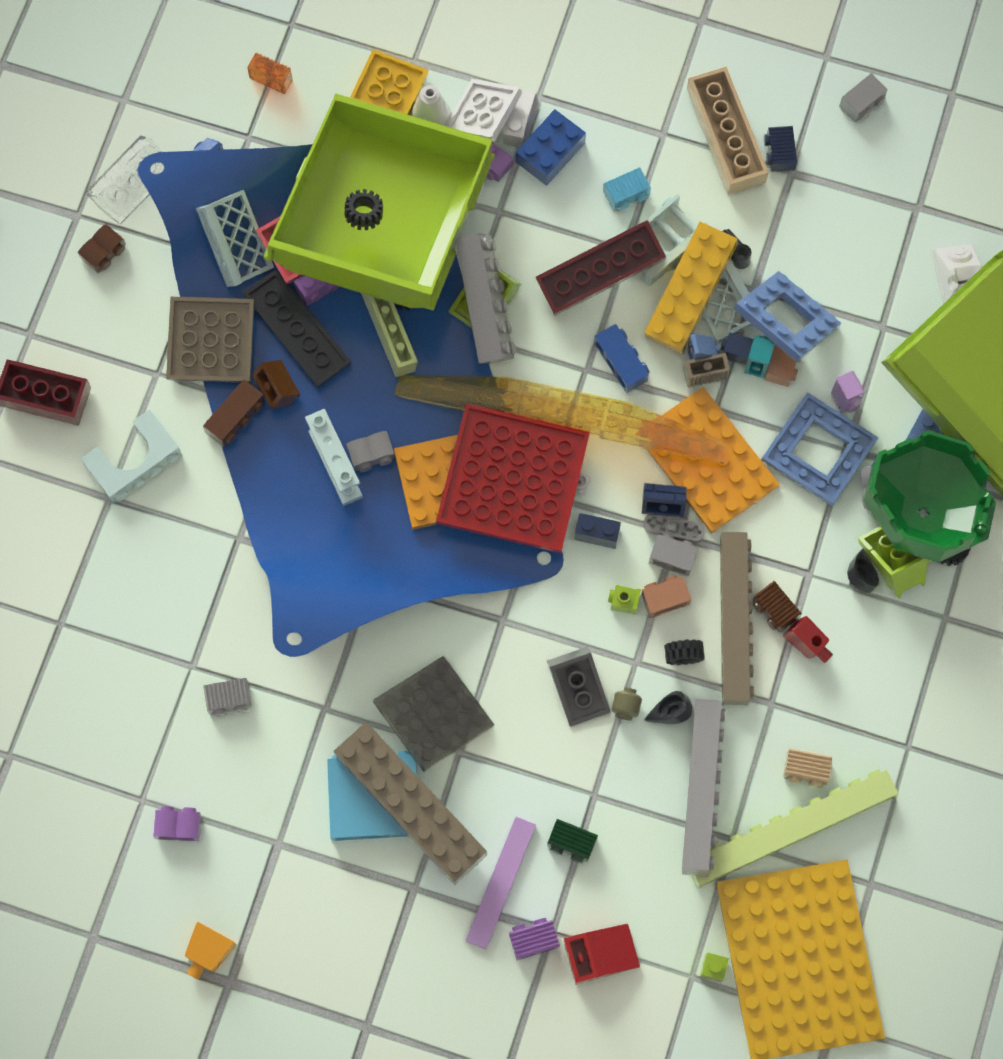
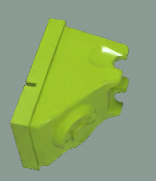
M881 526L858 537L859 544L889 589H893L897 598H901L904 591L918 584L925 586L927 564L930 563V560L896 550Z

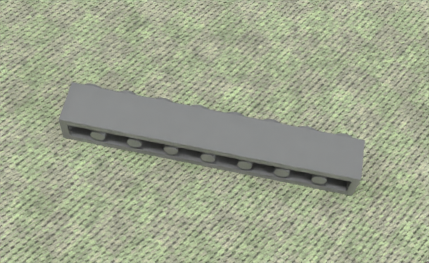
M695 700L682 875L709 877V870H714V856H710L711 848H715L716 835H712V827H717L718 813L713 812L714 805H719V792H715V786L720 784L721 771H717V763H722L723 750H718L719 742H723L724 729H720V721L725 722L726 709L721 708L722 701Z

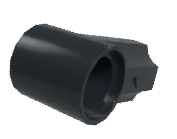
M729 228L722 231L737 238ZM738 239V245L731 259L736 268L745 269L751 263L752 252L748 245L743 244ZM743 254L746 258L741 259L737 256Z

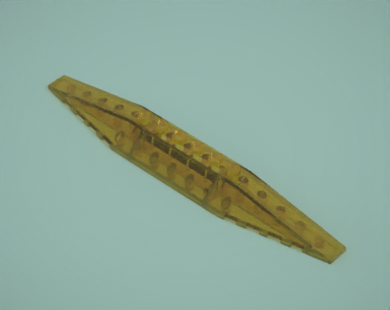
M402 375L398 378L394 394L398 397L465 410L466 403L588 431L590 434L599 435V438L721 464H724L728 443L630 402L509 377Z

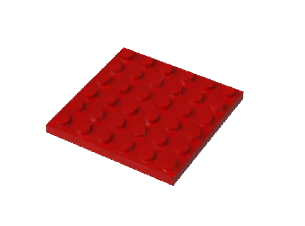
M466 403L436 524L561 553L590 432Z

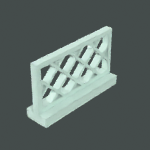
M244 190L196 209L227 287L237 286L245 280L274 268L272 261L265 260L266 266L262 268L255 266L257 256L260 255L264 258L267 249L256 232L259 227ZM240 196L242 207L240 210H237L231 206L234 198ZM221 205L226 208L223 218L216 215L214 207ZM230 210L239 214L235 224L227 221ZM243 216L249 219L250 225L248 230L239 226ZM225 224L234 227L230 238L224 235L223 228ZM238 230L246 233L243 244L234 240ZM250 235L255 237L258 242L256 249L247 246ZM233 243L241 247L238 257L231 253ZM245 249L254 253L251 263L242 260ZM240 263L249 266L247 274L242 277L238 270Z
M731 260L721 279L727 281L726 289H715V292L724 294L721 304L712 301L708 303V305L720 307L717 317L709 316L706 313L708 305L703 314L718 343L723 338H728L729 332L736 334L752 325L748 321L742 324L735 323L734 319L737 311L733 309L734 307L724 305L727 295L736 297L737 302H739L749 294ZM722 308L734 311L731 321L720 319ZM718 322L728 324L727 332L719 336L716 331Z

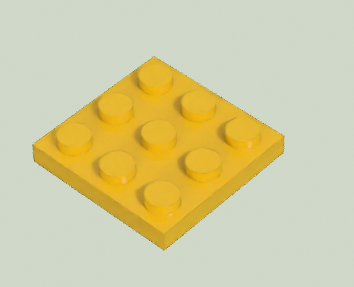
M373 49L350 98L409 115L429 71Z

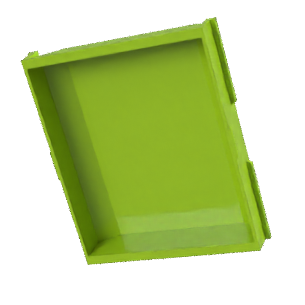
M335 93L308 156L304 159L296 176V183L268 243L264 259L273 260L287 270L409 308H426L434 311L456 256V251L454 250L456 246L455 238H459L469 211L474 210L495 154L491 153L493 140ZM363 189H367V193L370 190L374 191V196L378 194L379 199L383 201V218L380 220V224H375L373 229L369 226L368 230H365L364 227H361V230H357V225L354 228L351 227V223L348 224L344 216L347 196L350 197L352 192L356 195V190H360V193H363ZM361 206L356 208V211L369 213L372 209Z
M1001 250L881 363L932 418L944 435L972 445L974 448L973 454L978 461L982 460L990 471L987 480L1003 497V250Z

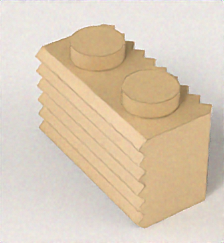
M789 748L786 755L783 777L788 778L787 781L791 783L805 781L810 782L809 785L812 787L822 788L823 785H827L829 782L833 757Z

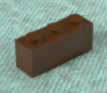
M243 380L204 423L205 433L222 447H225L228 443L231 444L236 439L239 430L248 426L255 412L259 413L265 405L263 393L246 380Z

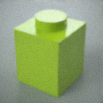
M707 952L704 956L699 977L721 983L724 981L729 958Z

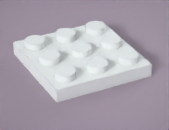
M472 79L445 126L493 140L492 142H495L523 92L519 87Z

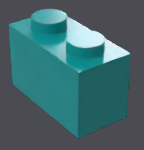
M755 336L744 373L764 379L775 343L766 336Z

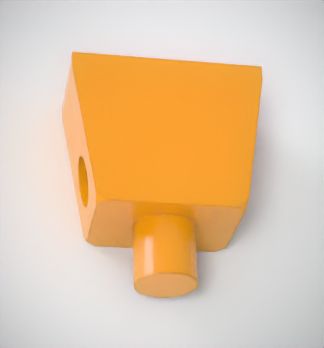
M197 921L185 952V957L193 961L186 974L199 980L204 969L215 973L237 944Z

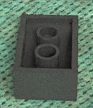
M588 647L547 660L570 727L611 713Z

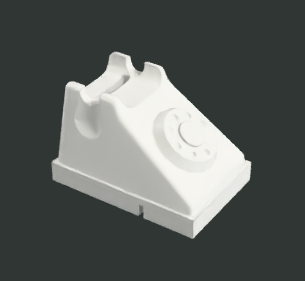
M973 244L933 249L931 252L942 303L947 301L982 268Z

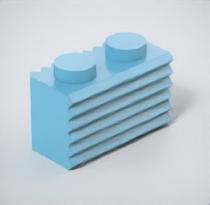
M638 167L633 171L603 184V193L613 211L617 209L624 210L632 202L646 200L651 193V186L641 168Z

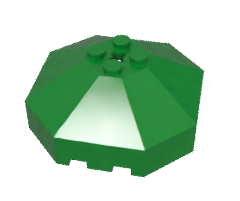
M927 430L913 440L909 438L896 444L895 448L878 452L871 467L863 501L896 550L939 563L989 539L996 501L984 486L990 471L982 460L978 461L973 454L974 448L970 443ZM925 509L926 514H929V516L926 515L922 518L918 511Z

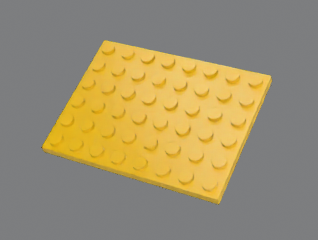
M848 859L716 882L750 1059H771L885 1039Z

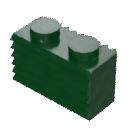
M556 819L547 846L550 847L551 852L562 855L564 852L571 855V860L582 864L583 861H589L598 835Z

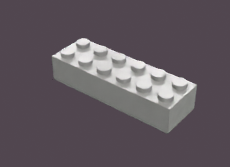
M482 233L455 238L479 364H492L515 359L516 348L514 342H511L510 337L512 327L510 321H507L506 316L508 306L507 302L503 300L502 295L504 285L502 280L499 279L498 274L500 264L498 259L495 258L494 253L496 250L495 240L491 235Z

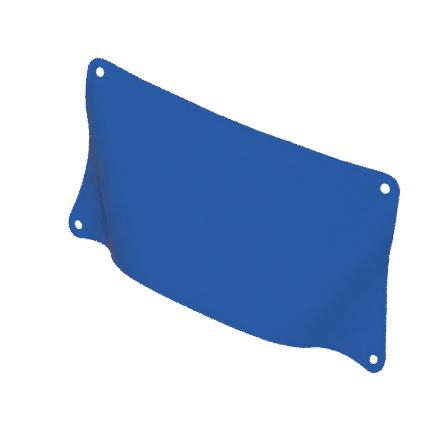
M313 144L274 148L157 152L146 156L139 163L137 169L138 176L153 199L169 236L172 263L180 297L245 299L243 293L274 270H277L281 275L272 260L274 268L245 280L237 286L227 287L196 209L244 190L258 227L266 225L281 216L296 183V176ZM155 163H162L164 166L163 171L159 174L151 172V166ZM240 196L234 198L231 206L237 210H240L242 207ZM221 205L214 207L216 215L223 218L226 208ZM230 210L227 221L235 224L239 214ZM243 216L239 226L248 230L250 225L249 219ZM225 224L223 228L224 235L230 238L234 227ZM238 230L234 240L243 244L246 233ZM250 235L247 246L256 249L258 242L255 237ZM233 243L231 253L238 257L241 247ZM245 249L242 260L251 263L254 253ZM457 255L454 258L434 311L426 308H411L410 311L404 308L403 310L396 308L418 361L415 372L395 377L360 292L338 287V289L326 294L317 302L306 306L351 361L349 367L320 388L315 386L254 310L250 384L262 393L252 374L262 362L282 360L300 395L290 406L274 409L270 408L265 399L263 409L259 413L255 412L248 426L244 429L241 428L237 433L236 439L231 444L228 443L225 447H222L240 502L245 525L256 558L268 577L272 606L273 644L275 649L283 655L299 657L309 654L326 643L364 624L416 604L461 594L488 593L526 586L552 578L563 567V552H553L439 524L412 530L396 458L385 466L377 464L366 472L355 471L360 482L358 487L363 498L343 506L308 431L310 428L305 417L325 409L354 469L347 448V443L353 440L387 431L394 451V448L458 435L466 403L506 412L490 365L479 364L472 328L448 312L464 288ZM257 256L255 266L260 268L266 266L262 256ZM240 263L238 269L241 277L247 274L249 266ZM294 282L287 283L291 287V289L296 293V295L300 298V300L303 302V300L301 299V297L295 289ZM203 381L212 414L240 383ZM546 551L550 554L551 560L547 565H542L538 562L537 556L540 552ZM290 633H298L302 637V641L298 645H291L287 641V636Z

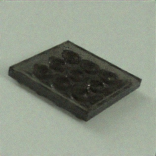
M444 656L373 700L374 705L423 772L481 736L495 725Z

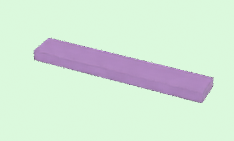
M515 817L466 942L487 949L536 824Z

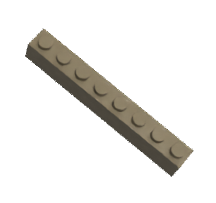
M722 532L720 536L722 705H748L750 699L754 698V686H750V678H753L754 668L753 665H750L749 656H753V643H749V635L753 634V623L749 622V614H752L753 605L752 601H749L748 593H752V581L748 580V573L752 572V560H748V552H751L752 543L751 539H748V532Z

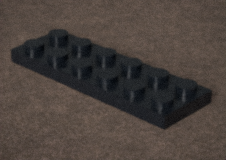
M274 270L243 293L245 299L255 300L254 310L317 388L323 386L351 365L349 358L291 287L286 284L277 270Z

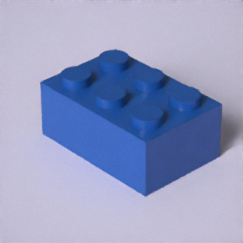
M554 109L516 151V163L547 186L586 143V132Z

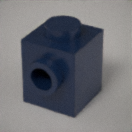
M729 332L728 338H723L720 350L726 353L727 360L746 365L754 339Z

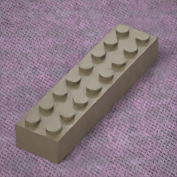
M367 722L333 751L335 757L454 886L487 856L486 849Z

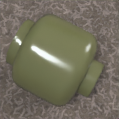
M624 687L623 691L615 692L611 707L615 717L632 721V718L639 716L642 697L636 694L637 690Z

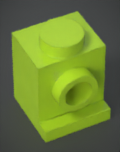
M619 585L615 586V590L610 589L608 602L612 603L610 610L636 615L641 589ZM620 596H628V599L622 600Z

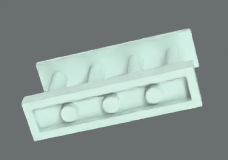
M678 194L673 198H667L663 202L662 207L647 219L651 227L657 225L676 244V248L671 252L666 251L662 247L666 260L645 271L644 282L649 287L680 262L697 227L677 207L680 201ZM672 212L691 231V235L686 239L681 238L663 218Z
M325 409L306 416L305 419L310 428L308 431L343 506L363 498L358 487L360 482Z

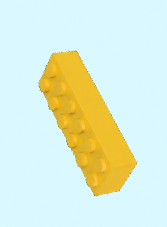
M699 221L644 332L645 338L681 355L684 354L689 343L690 334H694L738 245L737 238Z

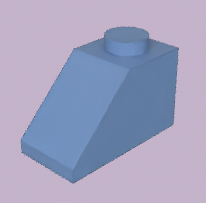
M690 334L687 348L690 360L720 354L719 344H715L713 337Z

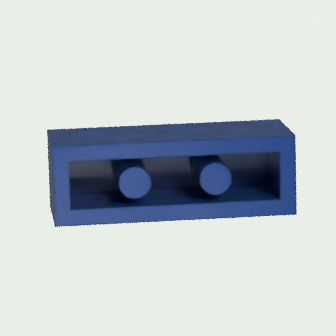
M614 324L594 336V344L624 391L628 393L648 382V373L650 371L647 365L639 360L636 348L628 343L625 331L622 328L619 329L617 324Z

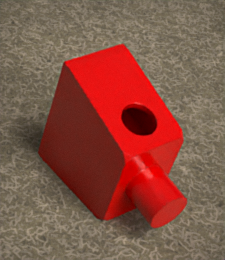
M807 615L796 620L782 635L808 659L817 656L823 663H826L833 656V653L825 647L830 641L829 638Z

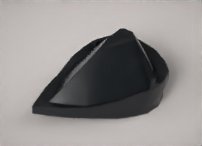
M861 549L850 562L847 570L849 586L857 588L864 593H870L879 585V577L864 549Z
M674 691L665 696L644 720L652 723L679 724L691 717L693 705L686 694L681 691Z

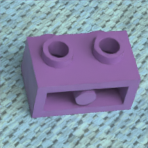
M304 275L294 280L295 289L306 306L317 302L326 294L340 287Z

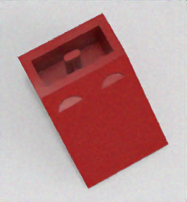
M628 923L578 934L563 940L575 985L640 968Z

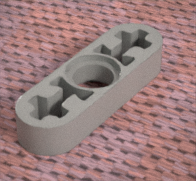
M648 514L643 522V528L649 534H668L673 536L675 540L689 541L694 544L701 542L705 534L704 527L700 523L670 516ZM655 519L656 524L662 525L663 521H666L664 531H661L662 526L659 525L650 528V524L647 522ZM676 523L679 525L680 531L675 534L670 533L668 525ZM684 526H687L686 531L690 532L693 531V528L698 529L697 533L701 535H697L696 538L692 537V533L685 532V536H683L682 533Z

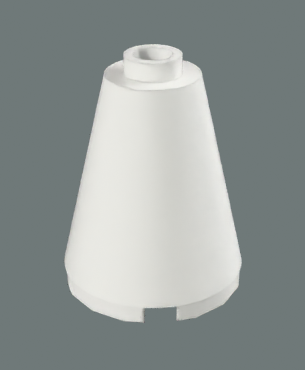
M428 85L421 89L412 108L411 116L445 126L451 116V109L439 89Z

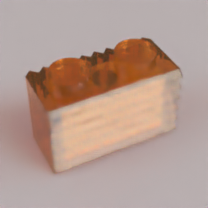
M258 52L254 54L247 66L250 79L283 94H286L293 82L290 67L287 68V65L284 66L280 62H276V60L273 61L269 57L266 58L262 54H258Z

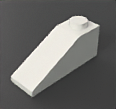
M521 90L523 93L505 123L503 145L520 148L524 143L536 95L535 92Z

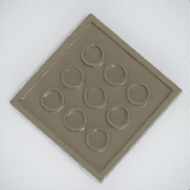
M170 296L166 379L174 381L241 383L243 380H246L248 383H251L255 300Z

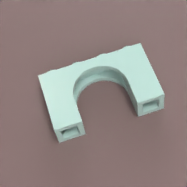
M150 409L132 421L149 447L147 458L140 466L131 470L118 469L109 462L98 446L80 458L112 503L123 500L128 495V492L134 488H140L146 479L150 476L158 475L164 466L173 464L182 454L179 446Z

